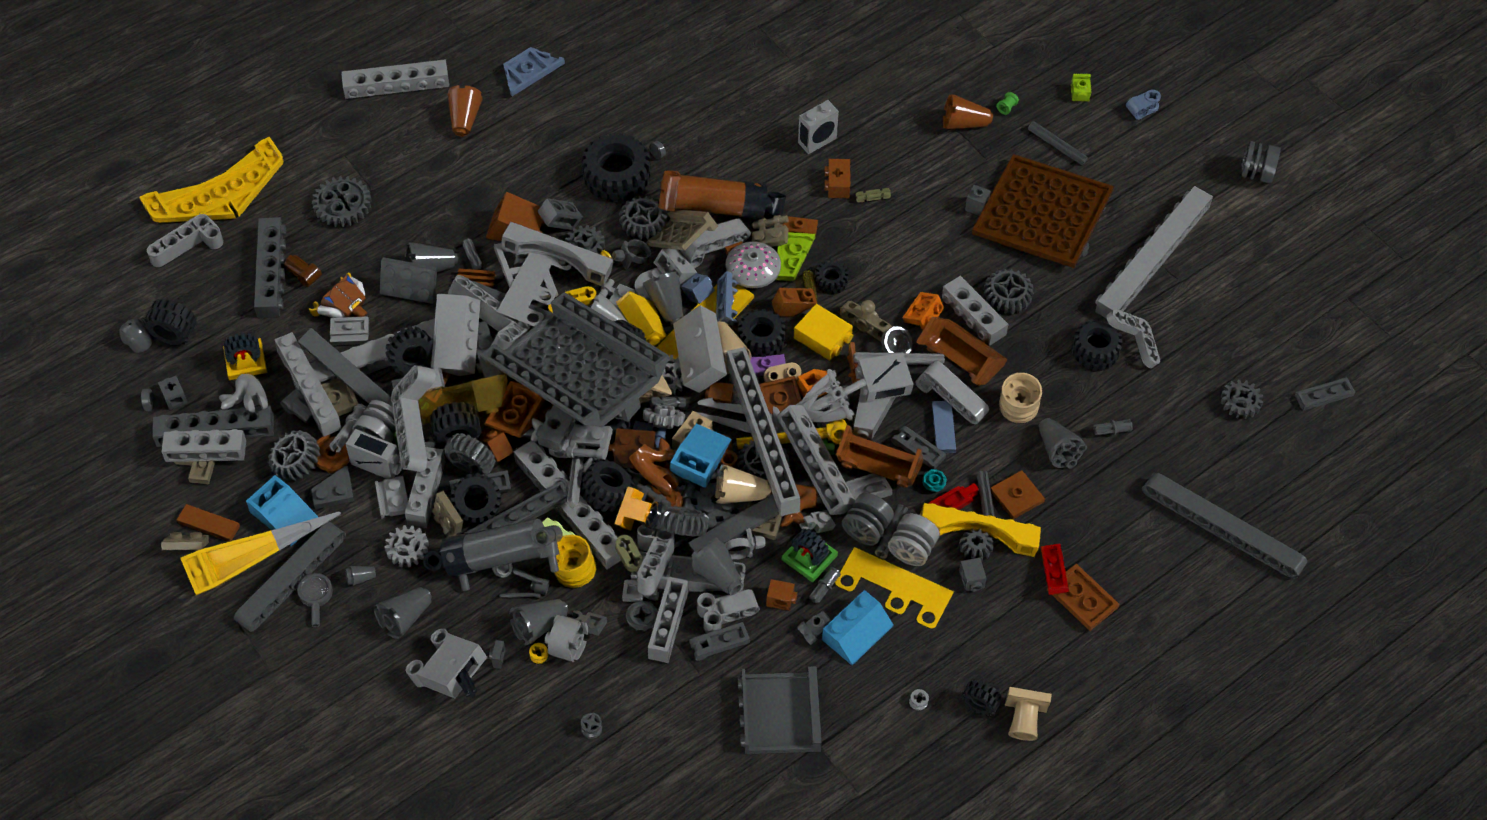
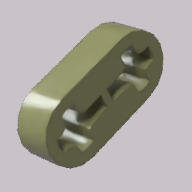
M619 536L615 543L616 552L628 571L637 572L643 562L642 555L630 536ZM621 541L629 543L627 547L628 552L625 547H620ZM630 555L633 560H638L637 566L629 564L631 560Z

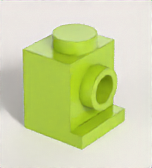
M1073 74L1071 82L1072 101H1090L1091 74Z

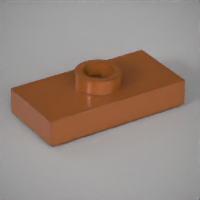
M788 216L789 222L783 223V226L786 225L789 229L788 232L815 234L816 238L818 220Z

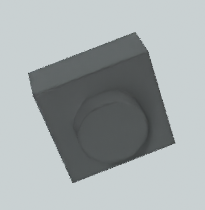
M496 640L494 647L490 648L489 659L492 660L493 668L501 669L505 655L504 641Z

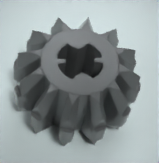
M972 528L970 533L965 532L959 544L960 553H964L965 559L969 557L971 559L980 558L981 561H983V558L988 559L993 551V540L988 537V532L981 533V528L978 532H975Z

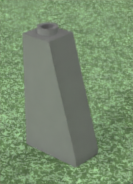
M860 391L853 435L872 440L896 397L867 402L865 395H862Z

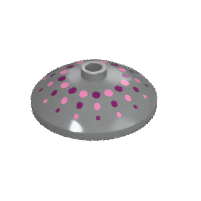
M761 242L742 243L734 247L726 259V271L732 273V279L736 280L738 285L747 288H760L769 285L778 277L781 270V260L778 253L769 245Z

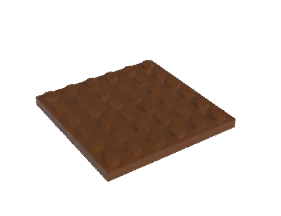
M1013 154L972 229V234L1075 268L1113 192L1114 186Z

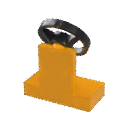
M628 486L614 524L631 531L634 520L644 522L646 528L652 529L659 520L662 505L659 502L651 504L642 501L644 493Z

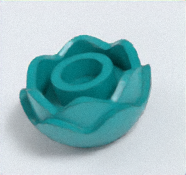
M934 469L925 472L922 479L923 486L930 492L941 491L947 482L943 472Z

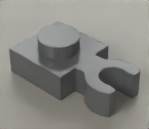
M573 611L572 619L587 623L588 633L599 636L607 624V617L591 612L583 615L580 611Z

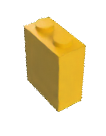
M816 303L794 327V339L830 361L834 356L840 354L845 344H849L852 340L853 326Z

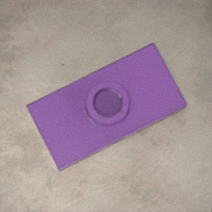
M784 354L752 357L750 360L756 377L763 376L764 371L768 367L786 364Z

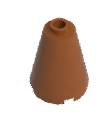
M457 85L448 90L452 131L457 136L464 137L471 131L483 96H481L482 92L474 87L465 86V88H459L460 85Z
M955 94L949 95L944 107L946 116H943L944 128L987 127L992 123L993 113H991L990 109Z

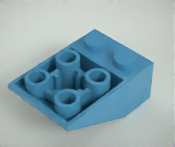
M696 423L678 447L670 462V471L677 476L706 488L729 446L731 438Z
M276 475L246 500L250 513L271 530L318 518L290 486Z

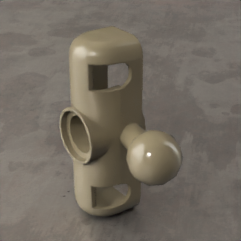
M871 300L863 301L861 306L853 301H847L840 308V316L880 342L882 337L878 336L879 331L884 334L886 330L892 328V325L879 318L875 311V303ZM852 313L855 315V317L849 318L848 314Z

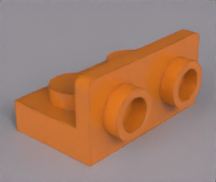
M920 292L902 318L904 323L920 325L923 331L931 317H938L942 313L944 306L938 294Z

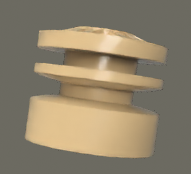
M1015 373L1004 381L999 407L1005 418L1015 423H1026L1037 415L1042 397V386L1038 379L1027 373Z

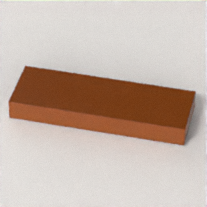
M188 504L185 505L177 518L178 524L228 542L232 541L240 527L238 522Z

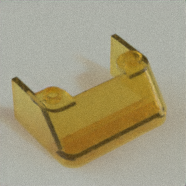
M506 374L425 392L418 400L422 425L430 423V415L434 410L452 402L469 403L475 406L478 412L484 410L487 411V414L497 412L498 407L502 406L508 382Z

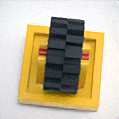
M241 333V336L235 334L234 338L230 336L229 340H225L223 349L229 380L237 379L242 374L258 375L267 373L261 338L257 339L254 335L247 334L245 336V333Z

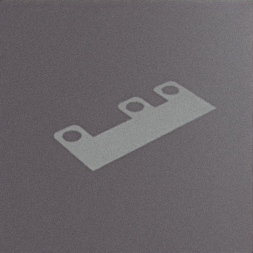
M529 253L496 312L531 326H537L542 322L544 315L528 307L532 300L546 305H550L551 301L554 300L556 293L540 286L551 265L564 270H569L572 265L561 266L558 263L559 258ZM541 292L550 293L551 298L547 301L540 299L539 294ZM531 313L537 314L539 321L532 323L528 321L527 316Z

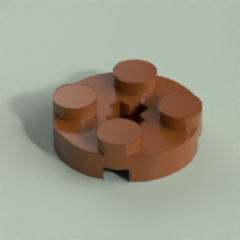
M331 435L321 437L316 441L320 448V456L317 457L318 463L315 464L327 473H335L350 462L346 443L340 452L329 456V451L334 452L329 446L335 436L331 437Z

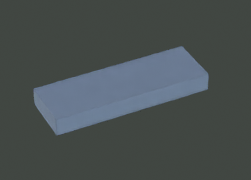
M932 401L935 445L944 453H956L952 406L947 401Z

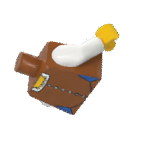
M347 273L344 278L340 277L341 281L323 296L320 306L317 302L313 303L314 309L309 308L312 316L324 315L333 318L350 317L352 314L355 317H365L368 313L361 307L366 299L362 282L351 277L350 273Z

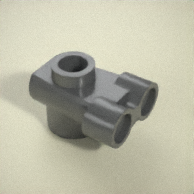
M822 610L807 622L803 621L797 628L803 634L806 641L812 645L818 640V636L823 633V628L831 622V619Z

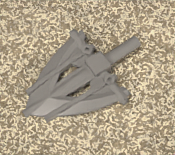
M828 369L827 375L820 379L809 390L803 400L796 405L804 406L812 422H832L845 418L852 420V415L855 414L851 409L849 410L848 405L850 404L845 400L848 399V394L867 385L864 378L843 388L842 386L839 387L840 382L836 381L835 370ZM825 392L828 393L826 396H824V397H822V398H820V399H818V400L816 401V399H817V397H818L819 395H821V394H823V393H825ZM833 405L832 409L827 410L825 412L820 411L824 408Z

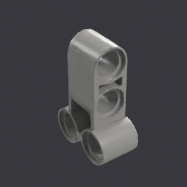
M744 590L734 595H726L716 599L710 593H703L697 599V613L700 617L704 618L703 629L705 633L719 630L722 628V624L752 616L760 610L752 590ZM708 604V605H710V606H709V607H704V606H702V605ZM714 621L716 622V624H710L708 622Z

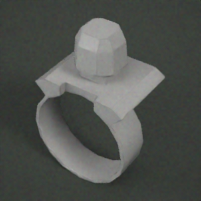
M748 528L746 529V539H732L726 542L725 545L728 550L739 546L746 547V549L741 551H729L732 560L746 557L751 558L754 548L759 549L765 546V538L763 536L752 537L751 529Z

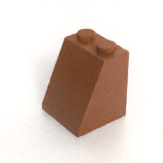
M506 192L494 210L486 238L502 241V236L510 222L542 233L540 228L541 226L543 227L545 222L537 212L541 206Z

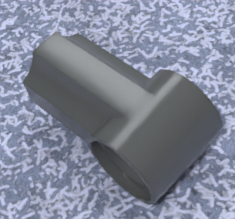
M293 390L280 401L282 408L288 414L296 415L307 425L315 422L304 396L298 390Z

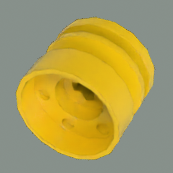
M573 534L563 536L557 542L560 554L556 555L559 571L554 572L559 583L565 587H582L592 580L596 572V562L587 541L581 536Z

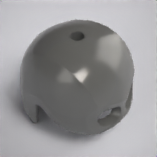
M133 318L126 321L120 327L119 335L122 342L129 345L132 351L141 353L151 347L153 339L144 326V322L138 318Z

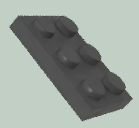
M383 257L381 260L380 294L433 304L436 296L437 267Z

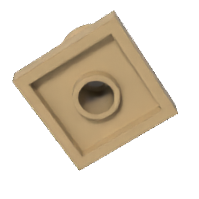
M1009 687L1005 706L1015 707V712L1008 735L1020 740H1037L1038 711L1047 712L1052 694Z

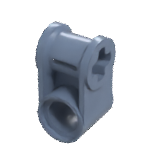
M1149 90L1141 95L1132 97L1126 103V107L1137 120L1158 111V102L1161 99V94L1156 90Z

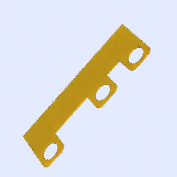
M855 547L844 564L840 577L835 581L838 587L847 591H853L862 577L892 591L885 603V607L898 614H903L909 602L913 600L923 605L917 616V622L929 628L936 627L954 593L952 590ZM844 575H849L853 578L854 582L851 586L842 585L841 578ZM893 598H900L903 600L904 605L900 609H895L891 606V600ZM925 612H932L935 615V620L932 623H926L923 621L922 615Z

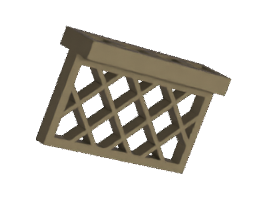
M675 209V211L668 213L671 219L666 223L665 227H662V231L656 232V236H652L646 243L650 247L686 250L705 230L714 231L718 225L709 212Z

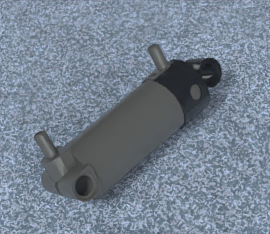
M532 519L473 533L445 537L441 542V549L426 553L423 563L430 571L445 568L451 577L459 576L462 591L470 590L467 574L539 557L540 559L548 557L550 569L553 573L559 571L556 555L560 553L557 542L562 539L563 532L559 526L551 525L544 527L540 519ZM435 555H436V556L438 557V559H439V563H438V564H436L435 561H434Z

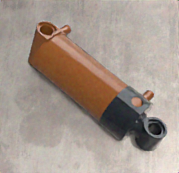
M664 171L663 180L660 183L661 192L658 207L667 211H675V209L702 211L759 220L763 219L765 211L772 215H782L786 195L780 192H769L767 194V185L762 183L681 175L678 171Z

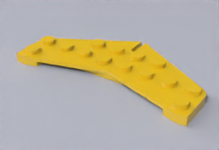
M267 137L258 142L253 151L221 175L198 185L159 194L157 191L144 194L139 198L152 220L157 223L189 221L199 214H205L211 220L236 219L230 206L234 208L240 217L283 165L284 160L270 137Z

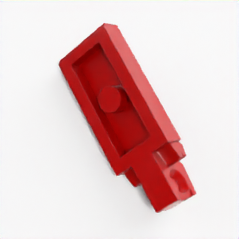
M975 483L966 488L964 486H957L929 503L960 510L973 501V497L978 495L979 488Z

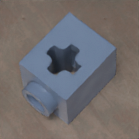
M697 273L681 286L688 301L697 304L703 302L715 291L711 279L706 275Z

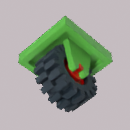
M804 528L791 541L792 546L783 554L782 561L811 582H814L838 556V551L826 544L824 540H821V537L817 536L816 532H811L810 529Z

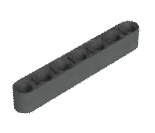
M330 521L325 523L237 610L234 620L250 632L256 630L298 588L300 581L307 575H310L344 541L346 533Z

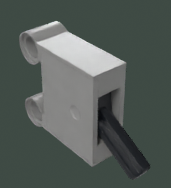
M445 629L436 630L431 635V642L437 651L425 666L420 660L410 662L406 667V673L417 687H427L452 698H456L461 690H463L467 698L475 697L477 689L471 678L486 660V654L479 644L449 634Z

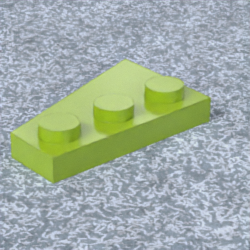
M788 232L787 244L778 246L781 270L776 280H795L815 240V234Z

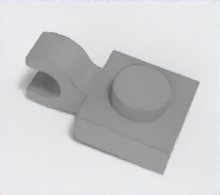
M827 510L810 513L809 516L803 518L805 522L799 524L801 529H815L816 533L833 530L836 526Z
M637 580L624 581L623 601L638 602L643 601L644 597L653 601L658 600V587L654 593L643 595L637 590Z

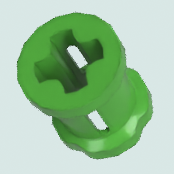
M1007 92L1004 99L999 101L996 107L1000 113L1007 115L1011 112V108L1018 104L1019 99L1016 94Z

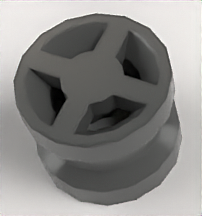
M587 713L582 717L581 730L585 737L594 739L602 733V721L599 715Z

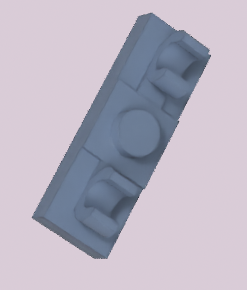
M728 271L717 280L716 317L717 322H726L733 326L737 322L736 319H733L737 315V311L732 310L733 295L738 292L733 287L738 282L732 279V273Z

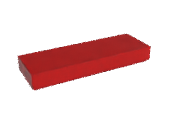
M1061 544L1041 546L1049 595L1069 592Z

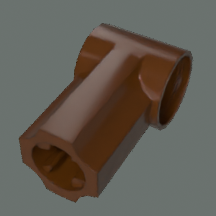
M290 255L286 258L285 268L297 276L298 280L305 287H309L322 276V272L315 264H308L297 255Z

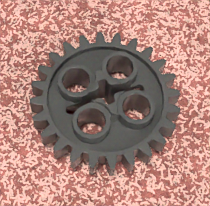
M342 176L339 177V180L333 177L332 182L326 180V185L320 184V189H315L316 194L313 195L312 200L313 210L317 218H321V222L327 221V225L333 222L335 227H337L338 223H341L342 227H344L345 223L351 226V221L353 220L358 223V217L364 219L363 213H369L368 208H371L370 202H372L367 185H363L362 181L357 182L356 178L350 180L349 176L345 180L342 179Z

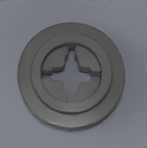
M638 601L628 608L626 620L629 626L633 627L636 631L643 630L645 632L649 628L653 629L658 610L650 602ZM640 611L644 613V616H647L645 617L644 622H642L641 619L638 618L641 614Z

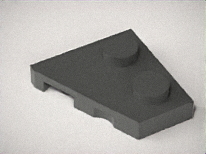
M344 466L311 489L315 509L354 501L348 466Z

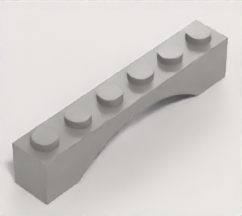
M510 222L502 236L501 249L517 255L537 253L557 257L575 267L587 281L600 286L605 285L612 271L613 259L513 222Z
M293 332L275 339L277 352L303 393L323 437L341 430L339 416Z

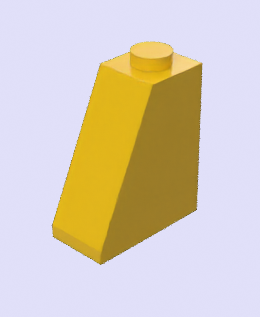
M628 291L616 301L627 321L644 332L646 342L655 346L666 337L656 307L651 300Z

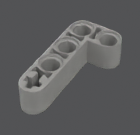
M199 214L150 244L147 248V253L151 264L155 267H161L202 241L209 248L218 249L223 245V238L219 227L209 216Z
M740 219L717 224L718 227L714 231L705 230L686 250H680V252L692 267L696 268L702 263L706 253L723 249L726 246L741 241L745 242L751 235L750 230Z
M933 361L916 380V385L921 391L927 393L934 389L972 424H978L989 412L988 405L939 361Z
M644 524L637 529L638 548L647 551L637 572V590L640 594L650 595L655 592L674 552V533L663 531L657 526L648 529Z

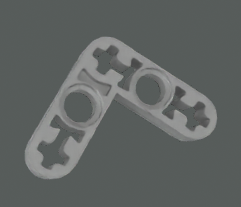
M1114 309L1107 314V321L1112 327L1135 335L1141 359L1148 368H1153L1160 363L1152 330L1146 320L1118 309Z

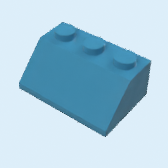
M864 590L823 628L822 640L849 664L853 665L893 627V623L880 602Z

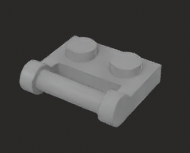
M575 424L570 445L566 451L567 457L575 458L576 456L595 457L598 460L606 459L613 429L610 426L597 427ZM578 445L596 446L600 448L598 450L579 449Z

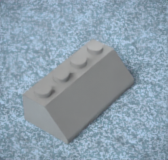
M437 294L431 361L432 369L438 367L442 372L456 376L475 374L481 300L463 295Z

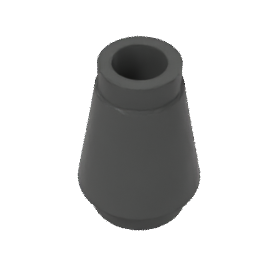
M350 566V568L345 569L347 584H352L353 586L376 578L374 566Z

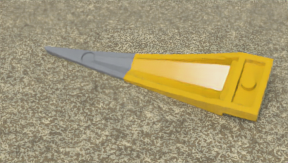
M341 512L204 548L180 559L195 594L199 595L239 575L336 518Z

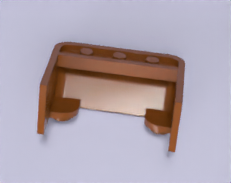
M931 317L916 341L918 344L926 345V349L929 352L943 354L969 372L970 377H972L971 381L978 386L986 385L1007 362V359L949 319Z
M846 425L836 453L842 467L847 469L854 467L896 481L897 485L907 488L908 485H913L923 463L921 449H917L916 455H912L855 436L849 425Z

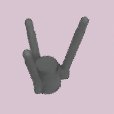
M513 568L514 574L532 581L531 590H534V593L500 594L499 597H535L540 599L541 594L547 595L550 580Z

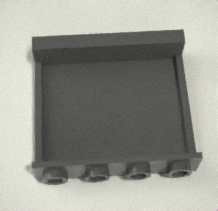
M808 667V672L774 674H745V669H742V677H738V689H742V696H739V708H743V715H740V727H744V734H740L741 747H745V754L821 752L817 667Z

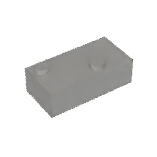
M700 305L673 324L683 385L699 393L727 375L716 313Z

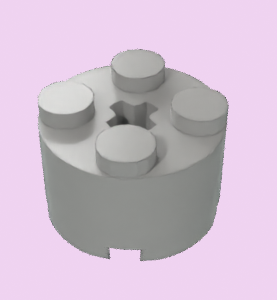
M556 615L551 632L548 631L545 636V643L548 644V654L571 662L578 660L587 642L583 640L584 634L588 635L587 623L566 616Z

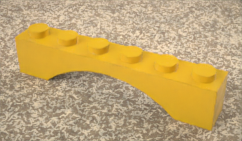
M924 503L920 512L921 516L936 525L940 535L952 531L971 530L972 528L974 531H978L981 528V533L988 532L990 536L1006 544L1014 553L1034 557L1039 548L1041 527L1030 523L1024 524L1011 519H999L992 515L985 516L972 511L965 512L953 507H941L933 503Z

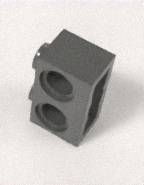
M547 198L537 211L548 227L572 230L583 218L573 202Z

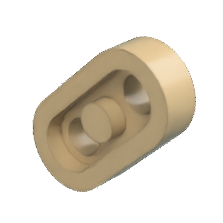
M793 362L768 367L764 371L763 378L765 382L791 377L789 370L793 368L795 370L793 376L798 380V376L801 375V368ZM772 372L777 374V378L774 380L770 377Z

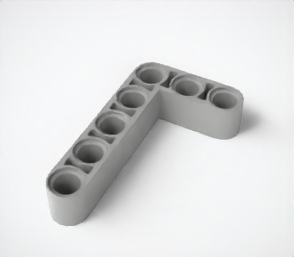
M457 275L454 278L448 294L469 296L481 300L479 318L499 331L492 345L495 344L505 350L529 331L531 327L529 324L496 312L501 302L472 281L461 275Z
M414 365L392 391L391 401L401 467L404 470L424 472L427 466V455L418 400L433 385L436 372L432 368Z

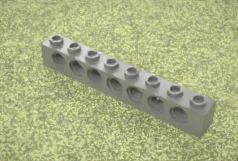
M530 441L514 451L515 462L540 492L560 481H563L568 491L569 481L566 473L557 468L553 458H548L540 444L537 445L536 442L532 443ZM581 495L579 496L578 506H574V508H570L567 502L556 507L557 512L574 532L587 541L592 553L606 569L621 561L615 549L617 537L613 528L603 522L601 514L598 511H594L591 505L587 504L588 501L584 500ZM621 541L620 547H625L626 549V544Z

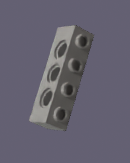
M961 275L943 286V301L949 304L955 313L966 321L968 327L973 329L982 341H985L990 346L1006 336L1008 323Z
M237 429L222 431L174 430L164 432L161 452L165 462L244 460L246 438L243 430Z
M425 447L427 466L424 472L416 473L405 511L407 525L409 526L413 525L427 528L446 463L443 449Z
M668 577L648 645V659L669 663L688 595V581Z

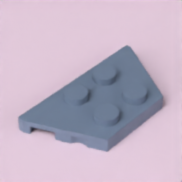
M530 47L504 63V71L511 96H514L565 64L564 58L559 57L557 59L551 57L550 53L541 52Z

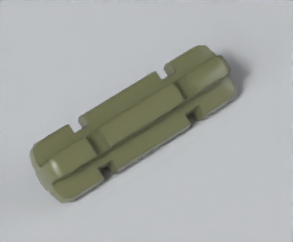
M889 188L867 190L865 193L860 191L855 194L857 202L880 200L881 197L887 199L891 196Z

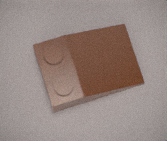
M510 381L487 418L485 425L521 438L532 427V418L538 420L540 411L546 408V400L524 385Z

